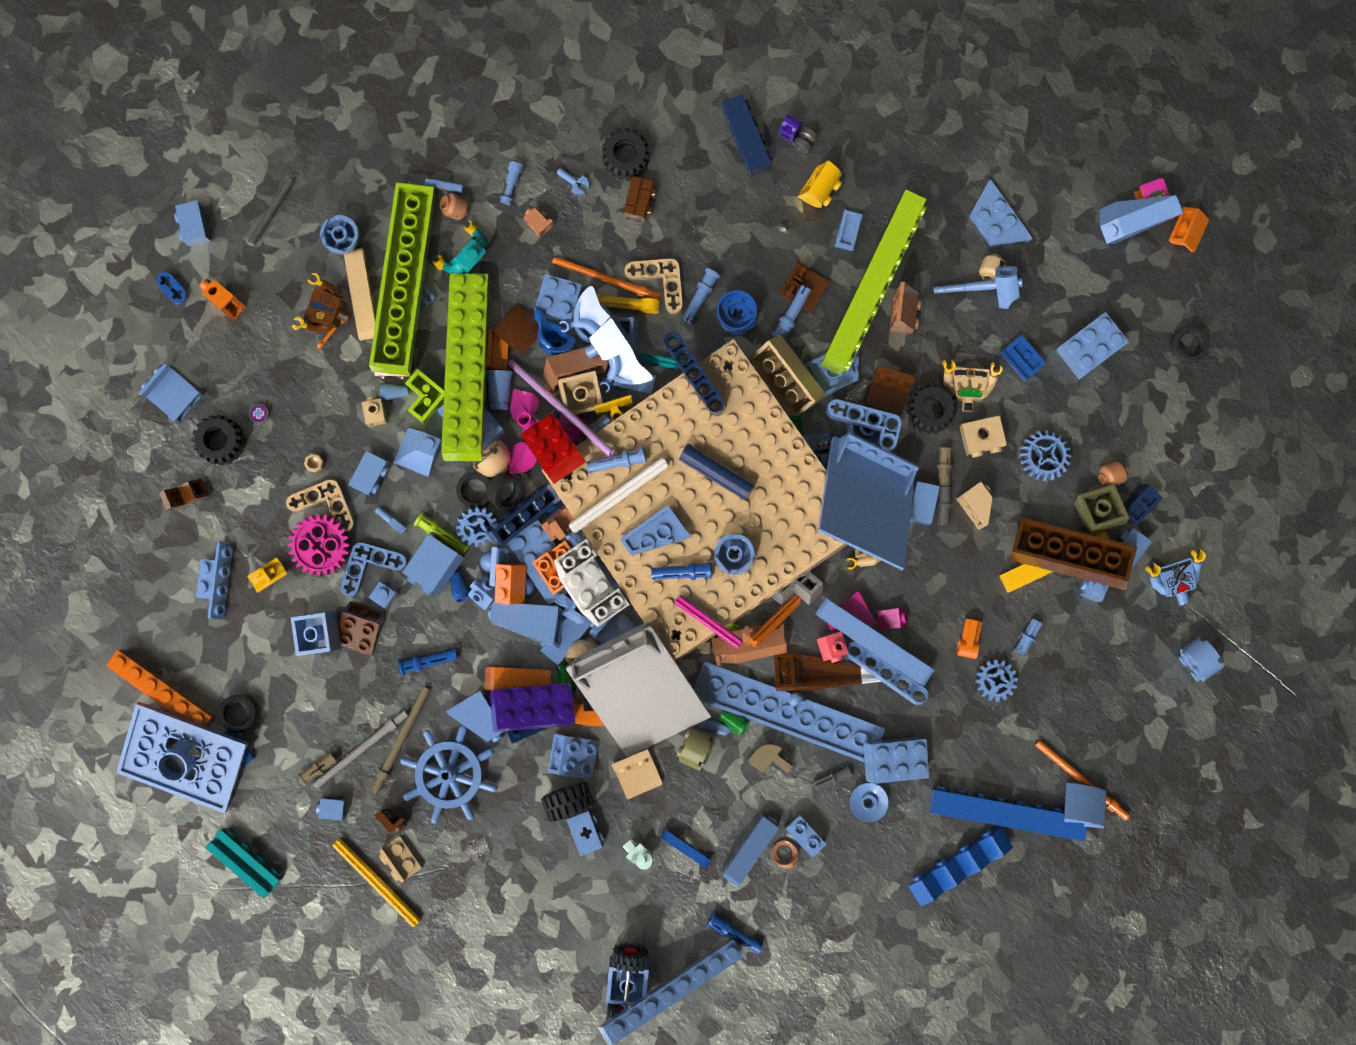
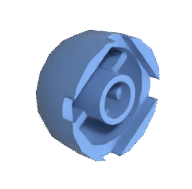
M336 215L323 223L320 237L322 243L329 251L343 255L356 248L359 242V231L352 219L347 216Z

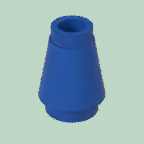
M454 573L451 577V596L455 602L466 601L470 598L468 596L470 591L462 573Z

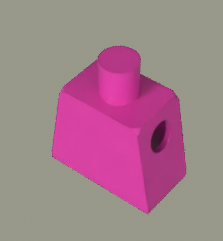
M859 591L839 605L867 625L872 626L876 624ZM827 623L832 633L838 630L829 623Z

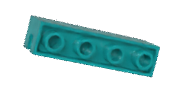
M229 828L220 829L215 835L216 837L205 847L263 899L268 897L283 880L279 870L273 866L270 868L265 863L266 859L260 854L255 855L251 851V846L245 841L240 842L236 838L237 834Z

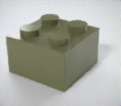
M1115 484L1078 495L1074 503L1089 535L1096 536L1124 527L1129 520Z

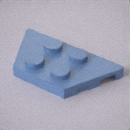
M989 180L969 215L990 247L1031 241L1033 238L992 180Z
M859 349L856 355H851L855 358L848 372L843 371L841 376L821 366L825 355L803 364L826 393L825 397L858 383Z

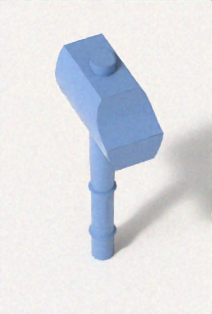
M1004 266L995 269V280L954 285L944 284L943 286H934L933 290L934 294H946L949 292L997 289L999 308L1009 309L1010 304L1020 298V287H1023V280L1018 277L1017 267Z

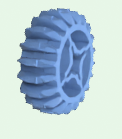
M1040 430L1036 432V436L1030 434V440H1024L1027 446L1022 445L1020 447L1021 450L1025 451L1019 454V457H1025L1024 460L1020 461V464L1026 463L1027 466L1023 470L1027 471L1030 469L1029 476L1031 477L1036 474L1035 480H1039L1041 475L1044 482L1047 481L1048 477L1051 481L1055 480V476L1061 477V472L1067 471L1065 466L1070 465V462L1066 459L1071 458L1072 455L1066 454V452L1071 450V448L1064 447L1067 444V440L1061 442L1062 435L1060 434L1055 437V431H1052L1050 436L1048 430H1044L1043 435ZM1038 441H1048L1051 444L1044 448L1037 446L1035 443ZM1055 448H1057L1059 452V462L1057 461L1058 459L1054 455ZM1031 450H1034L1033 453L1037 457L1035 464L1031 458ZM1049 450L1048 456H1047V457H1049V458L1044 459L1043 461H1041V460L1043 459L1042 453H1045V452H1047V451ZM1044 463L1056 467L1049 471L1040 469Z

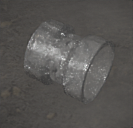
M483 836L477 838L474 844L469 843L465 846L466 851L474 862L479 861L481 855H488L492 852Z

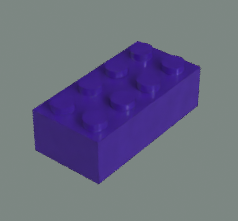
M571 683L497 689L490 692L493 733L568 726L575 723Z

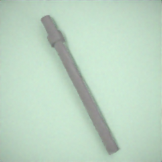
M403 710L393 719L390 718L386 721L381 729L313 782V786L316 789L320 788L389 731H394L398 727L397 725L409 716L407 712Z

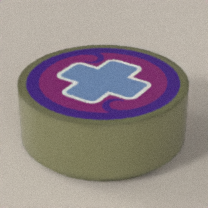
M262 404L253 405L249 411L250 419L257 424L265 423L270 415L268 408Z

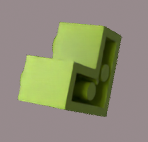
M417 369L405 383L419 396L408 411L426 425L437 412V409L444 404V390Z

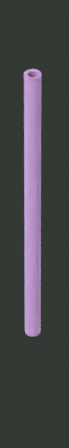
M513 359L508 361V365L602 451L609 457L614 454V450L516 361Z

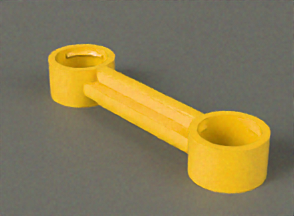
M597 293L600 304L605 307L639 310L650 314L659 313L660 301L657 299H632L603 296Z

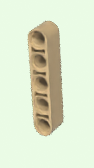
M362 247L344 254L356 328L360 341L373 339L376 322L367 262Z

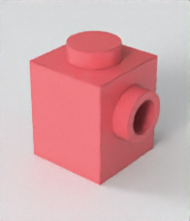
M842 632L817 639L823 661L831 659L832 663L843 660V655L849 654Z

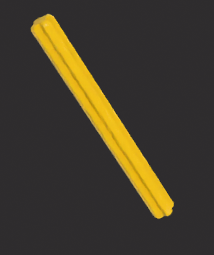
M338 839L333 844V847L412 927H415L421 921L420 917L342 839Z

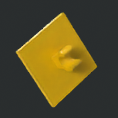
M631 395L594 406L596 417L599 419L603 415H610L611 421H614L615 415H623L621 411L633 408Z

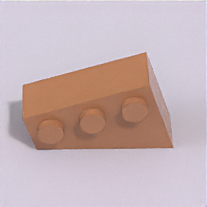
M590 345L558 355L553 354L546 358L543 373L544 384L547 390L555 396V392L559 390L557 379L594 370L596 376L606 373L608 360L604 361L599 354L590 359L585 352V349Z

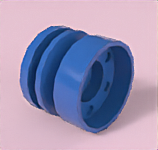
M733 290L726 293L717 305L719 322L727 333L733 336H742L755 328L758 321V311L755 300L750 294L741 290ZM735 312L741 314V318L735 317Z

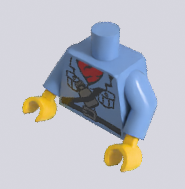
M1200 549L1199 555H1197L1195 550L1191 551L1193 560L1188 558L1162 567L1153 563L1154 568L1152 570L1147 566L1145 569L1149 573L1151 586L1166 597L1176 595L1179 606L1190 603L1187 591L1196 589L1201 574L1202 561L1206 557L1202 549Z

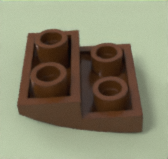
M517 305L496 326L493 333L523 356L533 343L537 342L539 326L532 315L520 305Z

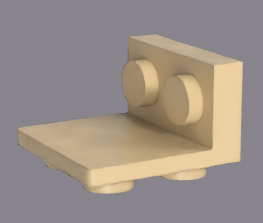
M648 748L612 764L627 799L662 785L661 778Z

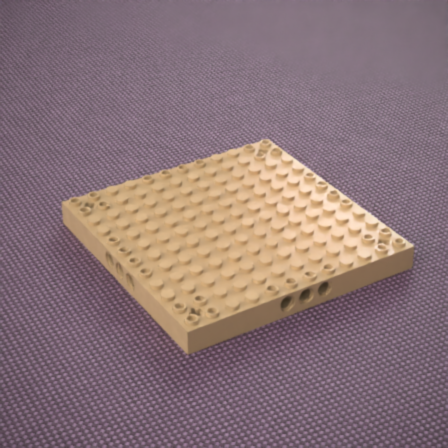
M734 339L699 362L724 400L725 412L722 415H711L684 374H681L595 433L614 450L612 456L622 454L625 450L629 452L644 447L647 458L646 464L642 462L633 464L628 468L620 466L589 474L587 464L584 463L570 473L572 474L571 480L566 479V476L555 484L542 469V472L570 514L576 519L660 458L666 460L668 467L581 530L643 622H648L654 628L676 662L716 635V633L675 604L676 599L680 595L724 627H728L847 545L818 531L827 471ZM727 364H729L730 366L732 365V370H731V371H729L728 369L725 370V369H726L725 365H727ZM694 370L690 373V377L696 378L700 372ZM704 386L701 388L700 392L703 394H707L710 392L711 388L709 386ZM714 402L711 405L713 410H718L721 407L720 402ZM589 438L576 446L586 462L609 457ZM690 443L755 483L756 486L748 499L744 501L679 461V457L687 444ZM668 505L691 538L631 556L620 539ZM729 534L745 536L750 540L755 550L756 559L753 567L747 573L734 577L724 573L715 560V548L718 541ZM739 551L737 553L731 552V559L739 558ZM711 561L712 579L706 577L696 578V580L690 578L652 580V568L689 566L693 562L695 564H707V562ZM675 631L678 633L681 631L682 633L680 634L681 639L678 641L676 638L672 639Z

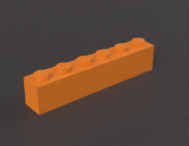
M116 650L105 665L174 715L206 727H210L217 718L125 650Z

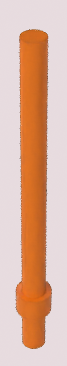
M557 256L553 258L552 263L632 291L637 293V296L643 298L646 296L651 299L660 300L661 294L647 289L648 287L637 286Z
M1041 740L1037 741L1035 746L1082 785L1096 787ZM1106 795V807L1111 812H1116L1125 821L1128 820L1130 814L1120 807V803L1114 798L1111 799Z

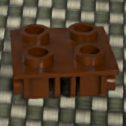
M797 263L778 295L792 303L801 285L809 288L811 293L801 309L811 314L830 281L809 270V266L806 264L801 265Z

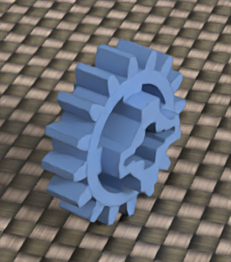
M475 505V509L468 506V512L462 510V517L457 516L459 523L455 524L456 529H459L457 535L461 536V541L467 540L468 546L473 542L475 547H478L480 542L485 546V540L491 542L492 540L485 531L497 521L496 516H492V511L486 512L485 506L479 509L478 505ZM485 518L489 521V526L484 523ZM464 526L469 529V534L465 532Z
M993 660V664L987 661V667H979L982 672L976 673L979 679L975 680V683L980 684L976 689L983 690L982 697L988 695V700L990 701L995 697V701L999 702L1000 697L1006 700V694L1013 695L1011 689H1017V686L1013 683L1018 681V678H1013L1016 671H1010L1012 665L1004 666L1005 661L1002 660L998 664L997 660ZM996 667L994 673H987L988 670ZM1004 672L1008 675L1009 681L1006 680ZM998 676V680L1003 683L995 684L990 678ZM984 680L987 681V683H988V685H989V688H988V689L986 688V686H985V684H984ZM999 688H1006L1003 692L996 694Z

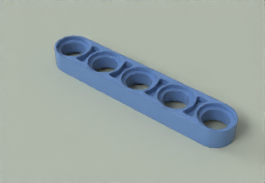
M854 641L848 645L847 650L849 654L846 655L851 661L913 704L923 705L926 702L928 691L922 685L858 642ZM858 647L860 654L857 656L852 655L850 648ZM866 659H875L876 665L873 667L868 666ZM889 669L892 672V676L885 678L882 675V670ZM905 680L908 683V688L901 689L898 686V681ZM914 692H922L924 699H915Z

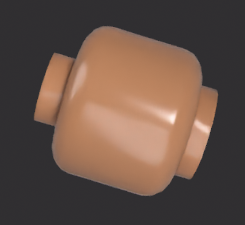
M448 193L440 201V209L446 217L461 220L469 212L468 201L461 195Z
M1114 460L1100 468L1098 478L1102 485L1110 486L1115 484V487L1127 480L1129 472L1124 463Z

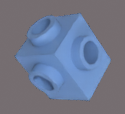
M486 575L480 580L477 578L470 585L472 590L468 594L484 610L495 601V586H489L490 578Z

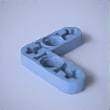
M355 544L343 577L341 592L347 597H354L358 594L368 563L395 571H402L407 566L406 557L400 553L369 544ZM364 546L365 551L371 552V548L374 550L371 553L370 560H368V555L362 554L359 557L357 549H361ZM379 551L385 554V559L382 562H377L374 558L375 554ZM389 554H392L390 558L395 560L401 557L400 560L403 564L399 565L398 568L393 562H389V565H386L389 560ZM355 564L361 567V572L358 575H353L350 571L351 567ZM348 576L358 579V582L353 581L352 587H354L355 590L350 591V594H348V590L345 589L346 585L349 586L351 583V580L348 579Z

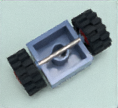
M624 942V945L619 943L613 947L608 972L606 1021L647 994L649 952L645 946L641 947V944L634 945L635 943L632 942L631 944Z

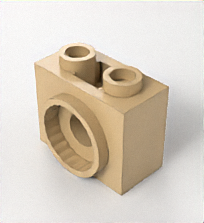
M1000 415L964 423L959 426L966 456L972 455V458L980 457L986 451H991V454L998 453L1007 445ZM980 429L986 431V438L979 437L978 431Z

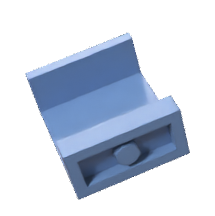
M165 363L155 369L154 376L142 384L141 391L139 392L177 424L185 418L204 396Z

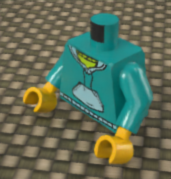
M469 221L471 223L468 228L463 227L473 237L450 263L446 262L441 255L437 256L439 258L437 262L432 261L438 270H444L449 274H466L487 252L488 238L479 230L476 224Z

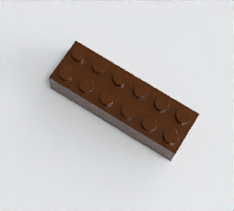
M1022 517L1013 546L1011 561L1126 590L1137 547Z

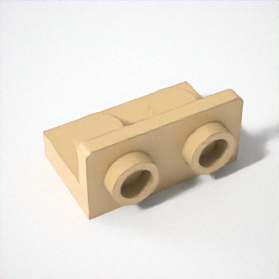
M399 836L379 850L381 861L385 865H389L392 869L390 873L396 881L399 880L402 883L423 868L402 836Z

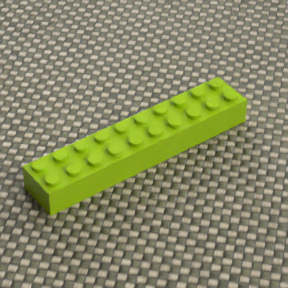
M396 183L369 362L372 372L411 375L436 200L434 187Z
M905 190L821 364L822 367L840 376L843 371L848 372L855 358L851 355H856L863 341L860 337L864 338L871 325L868 321L872 322L879 308L876 304L880 305L887 291L886 289L895 275L893 272H896L911 241L910 239L927 208L924 206L925 198Z
M450 274L441 451L444 461H483L490 297L488 274Z

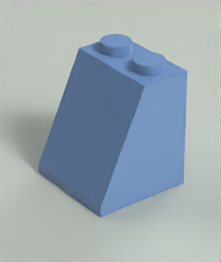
M484 691L475 693L446 711L449 716L486 741L492 740L494 743L505 736L504 732L493 733L491 703Z

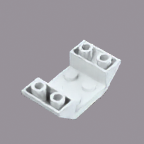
M585 539L555 559L554 562L561 583L580 612L598 627L629 606V603L619 588L616 590L612 588L593 559L597 556L596 552L588 540Z

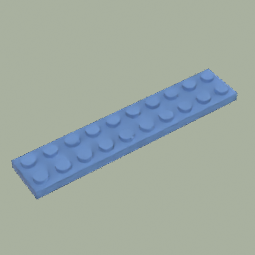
M703 661L694 686V690L702 702L862 762H865L863 742L879 741L882 739L885 728L805 699L806 702L792 708L789 703L791 693L776 691L775 687Z

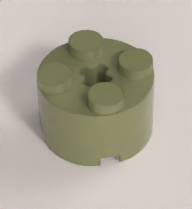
M694 726L693 729L688 728L684 737L687 741L684 746H680L677 757L680 758L679 762L702 771L703 768L700 766L702 763L706 764L714 746L711 740H716V735Z

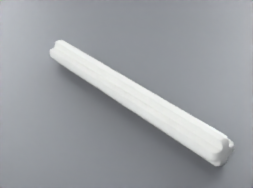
M660 458L569 523L570 529L574 533L578 532L668 467L666 460Z

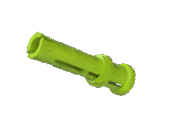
M424 511L416 519L414 526L421 527L427 532V535H434L462 556L469 548L464 542L443 529L438 521H434L426 516Z

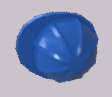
M536 306L534 316L539 326L537 337L540 347L549 356L566 353L575 346L573 336L567 332H562L563 327L549 322L546 319L545 312Z

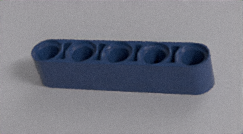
M676 332L667 333L664 337L665 346L711 415H722L725 412V403L681 336ZM677 339L678 344L676 346H669V341ZM681 355L689 356L686 362L679 361ZM694 370L700 372L696 378L690 377V373ZM704 386L711 388L707 394L701 393L700 390ZM714 402L721 403V407L718 410L711 408Z

